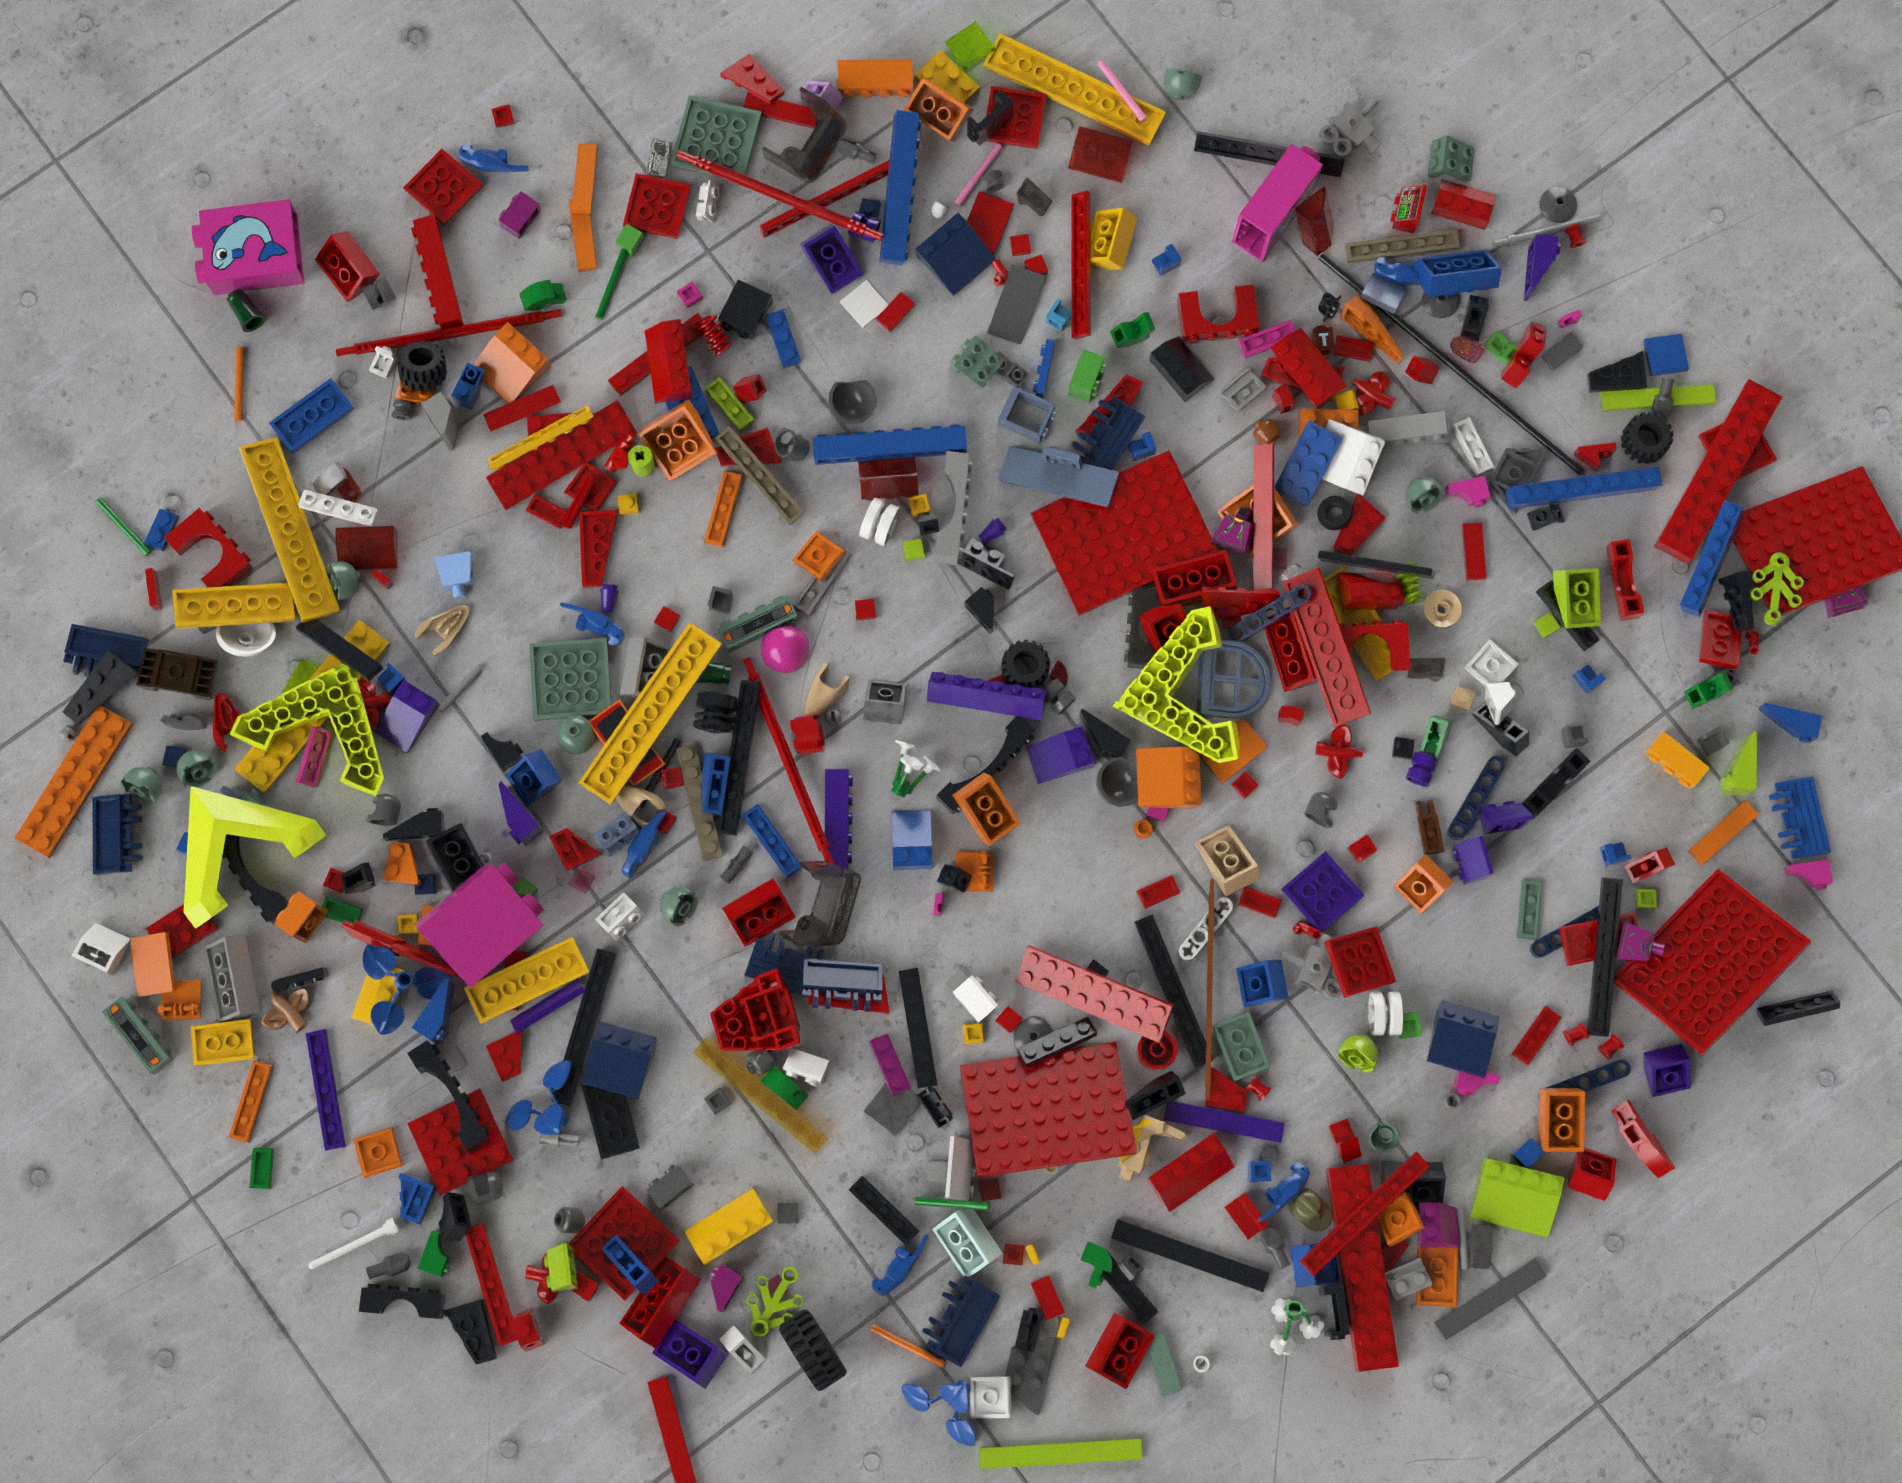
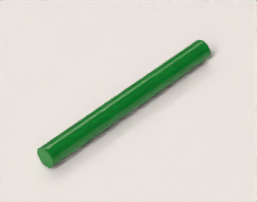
M621 248L595 317L600 320L603 319L628 254L626 249Z
M99 497L95 503L145 556L150 555L152 551L112 508Z
M915 1198V1205L978 1210H990L991 1207L990 1202Z

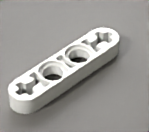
M1226 897L1218 899L1214 904V910L1216 911L1214 917L1217 920L1214 932L1233 909L1232 901ZM1226 902L1229 910L1224 909L1221 912L1220 916H1223L1221 919L1216 913L1221 907L1219 903L1223 904ZM1209 911L1180 946L1178 955L1183 961H1191L1208 941L1206 919L1208 918ZM1196 932L1204 933L1205 940L1203 942H1197L1194 939ZM1188 940H1191V942L1194 945L1199 946V948L1196 949V947L1194 946L1190 952L1192 956L1187 955L1185 957L1183 955L1184 951L1182 949H1187L1191 945V943H1189Z

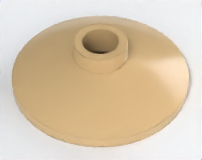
M1437 590L1427 596L1424 601L1423 612L1425 618L1432 625L1445 628L1454 625L1459 620L1462 613V605L1454 593L1448 590ZM1438 608H1443L1445 612L1439 613Z

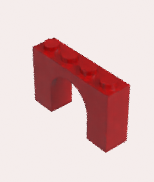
M1254 285L1234 287L1233 297L1236 315L1230 322L1221 325L1210 323L1202 316L1197 291L1178 293L1177 303L1183 342L1193 344L1200 340L1216 341L1218 338L1223 337L1234 339L1237 336L1244 335L1247 337L1259 332L1260 324Z
M198 508L169 532L164 539L180 556L201 540L213 539L220 542L222 546L221 560L201 580L207 587L232 586L253 568L249 564L251 559L245 552L239 553L237 550L238 544L232 538L228 540L224 536L227 532L220 524L215 526L212 522L214 517L207 510L203 512Z
M1392 620V624H1384V621H1373L1372 625L1364 626V622L1353 623V626L1345 627L1344 623H1340L1350 654L1353 643L1359 637L1367 634L1377 635L1388 645L1390 671L1411 670L1408 623H1404L1403 620Z

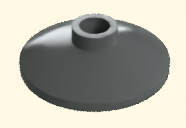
M1552 187L1543 193L1539 206L1541 213L1546 219L1562 223L1574 216L1577 209V201L1573 193L1568 189ZM1557 200L1562 201L1563 204H1558Z
M1424 291L1422 305L1429 315L1435 318H1447L1453 315L1459 307L1460 298L1458 293L1455 295H1442L1445 297V300H1440L1439 296L1429 297Z
M1037 1017L1026 1018L1017 1025L1014 1031L1015 1046L1019 1048L1035 1041L1030 1038L1031 1033H1036L1037 1039L1052 1033V1029L1043 1019Z

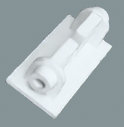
M711 180L700 186L698 200L704 201V203H698L696 216L697 220L704 221L706 218L713 223L714 216L716 215L719 187Z

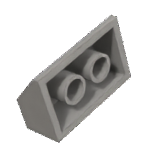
M439 392L421 403L451 452L454 450L460 425L457 418L460 416L448 395L444 397Z
M645 637L630 638L620 695L636 700L672 647Z

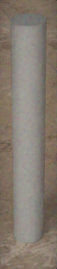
M476 665L437 709L443 713L482 670Z
M1456 1208L1461 1269H1470L1468 1265L1469 1257L1464 1208Z

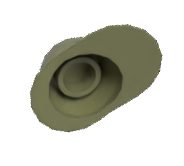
M1303 1188L1297 1198L1288 1204L1293 1216L1312 1231H1322L1331 1223V1208L1311 1189Z

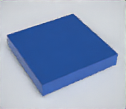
M1682 334L1645 338L1643 340L1650 376L1686 372L1689 370Z

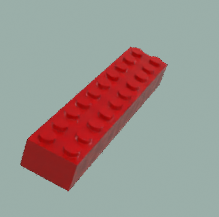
M1751 379L1746 381L1654 547L1687 565L1691 562L1783 398L1781 395Z
M1369 1164L1326 1169L1334 1228L1373 1192ZM1376 1217L1338 1253L1356 1372L1399 1367Z

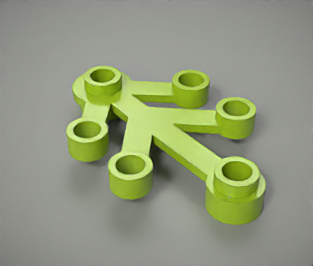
M1780 552L1771 556L1768 566L1762 570H1756L1752 575L1753 581L1760 583L1766 575L1774 571L1773 579L1760 588H1754L1751 591V599L1758 601L1765 593L1772 589L1770 610L1764 615L1765 623L1770 626L1776 625L1781 620V613L1778 611L1780 591L1786 597L1791 607L1796 608L1802 602L1801 597L1794 595L1782 580V573L1791 582V587L1796 590L1803 586L1804 580L1799 576H1795L1788 567L1789 558ZM1777 559H1781L1783 564H1779ZM1756 574H1760L1762 578L1758 579ZM1795 580L1799 581V586L1795 585ZM1754 592H1758L1759 597L1754 596ZM1792 599H1796L1798 604L1793 603ZM1771 613H1774L1777 618H1772Z
M787 1266L783 1269V1279L772 1298L768 1289V1278L765 1275L757 1277L756 1284L760 1288L766 1309L761 1316L757 1305L758 1295L753 1292L747 1295L746 1302L750 1305L753 1315L750 1330L754 1336L764 1337L769 1333L770 1328L784 1323L786 1315L793 1317V1314L787 1311L782 1314V1317L770 1319L772 1313L791 1307L798 1308L803 1305L804 1300L800 1294L793 1295L792 1299L779 1302L788 1285L798 1279V1271L795 1267ZM793 1271L794 1274L793 1276L788 1277L786 1275V1272ZM765 1279L766 1283L764 1285L759 1284V1280ZM749 1297H756V1301L750 1302L748 1300ZM800 1298L801 1302L799 1304L794 1303V1299ZM762 1323L764 1327L763 1329H757L756 1325Z

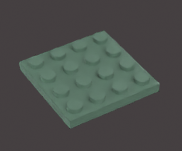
M689 95L672 155L671 166L719 177L694 167L692 163L677 158V153L680 150L746 175L762 116L761 111Z
M607 638L529 644L534 721L564 719L572 715H581L583 717L596 716L612 705Z

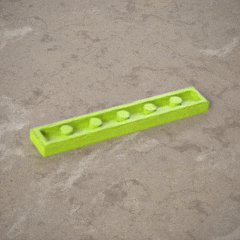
M1714 384L1672 387L1670 396L1674 399L1672 407L1715 405L1716 403ZM1660 388L1601 391L1602 412L1652 409L1654 396L1659 394Z

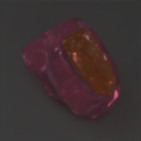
M1459 335L1453 337L1450 342V348L1453 353L1470 363H1476L1484 352V346L1481 343L1466 336Z

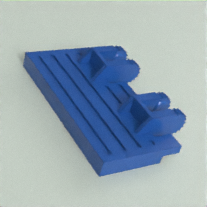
M1813 777L1775 783L1776 792H1783L1771 794L1769 799L1785 798L1786 804L1774 805L1771 807L1772 812L1788 809V812L1781 813L1785 829L1792 828V830L1778 833V838L1793 835L1795 838V842H1787L1780 845L1781 850L1797 847V850L1790 851L1792 859L1830 853L1831 850Z

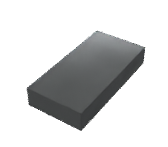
M1570 333L1546 351L1541 358L1554 371L1580 351L1583 346Z

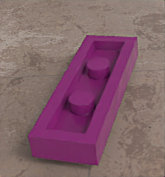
M885 1034L870 1040V1047L891 1096L910 1090L911 1086L889 1035Z

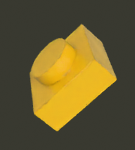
M636 493L617 495L620 516L639 514Z

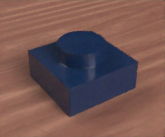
M862 198L859 212L865 214L867 218H877L881 202Z

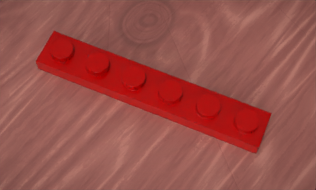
M696 313L682 324L685 347L704 333V331L697 330L701 324L694 325L695 322L702 319L699 313ZM647 351L608 379V383L619 396H622L650 374Z
M482 1223L473 1226L465 1236L498 1344L503 1346L517 1341L511 1323L512 1313L485 1225Z

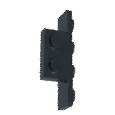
M971 538L966 548L963 549L962 558L957 560V564L1007 590L1011 588L1015 578L1014 574L1000 568L1005 559V554L974 538Z

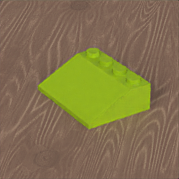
M1488 1158L1482 1159L1469 1218L1548 1238L1561 1198L1565 1178Z

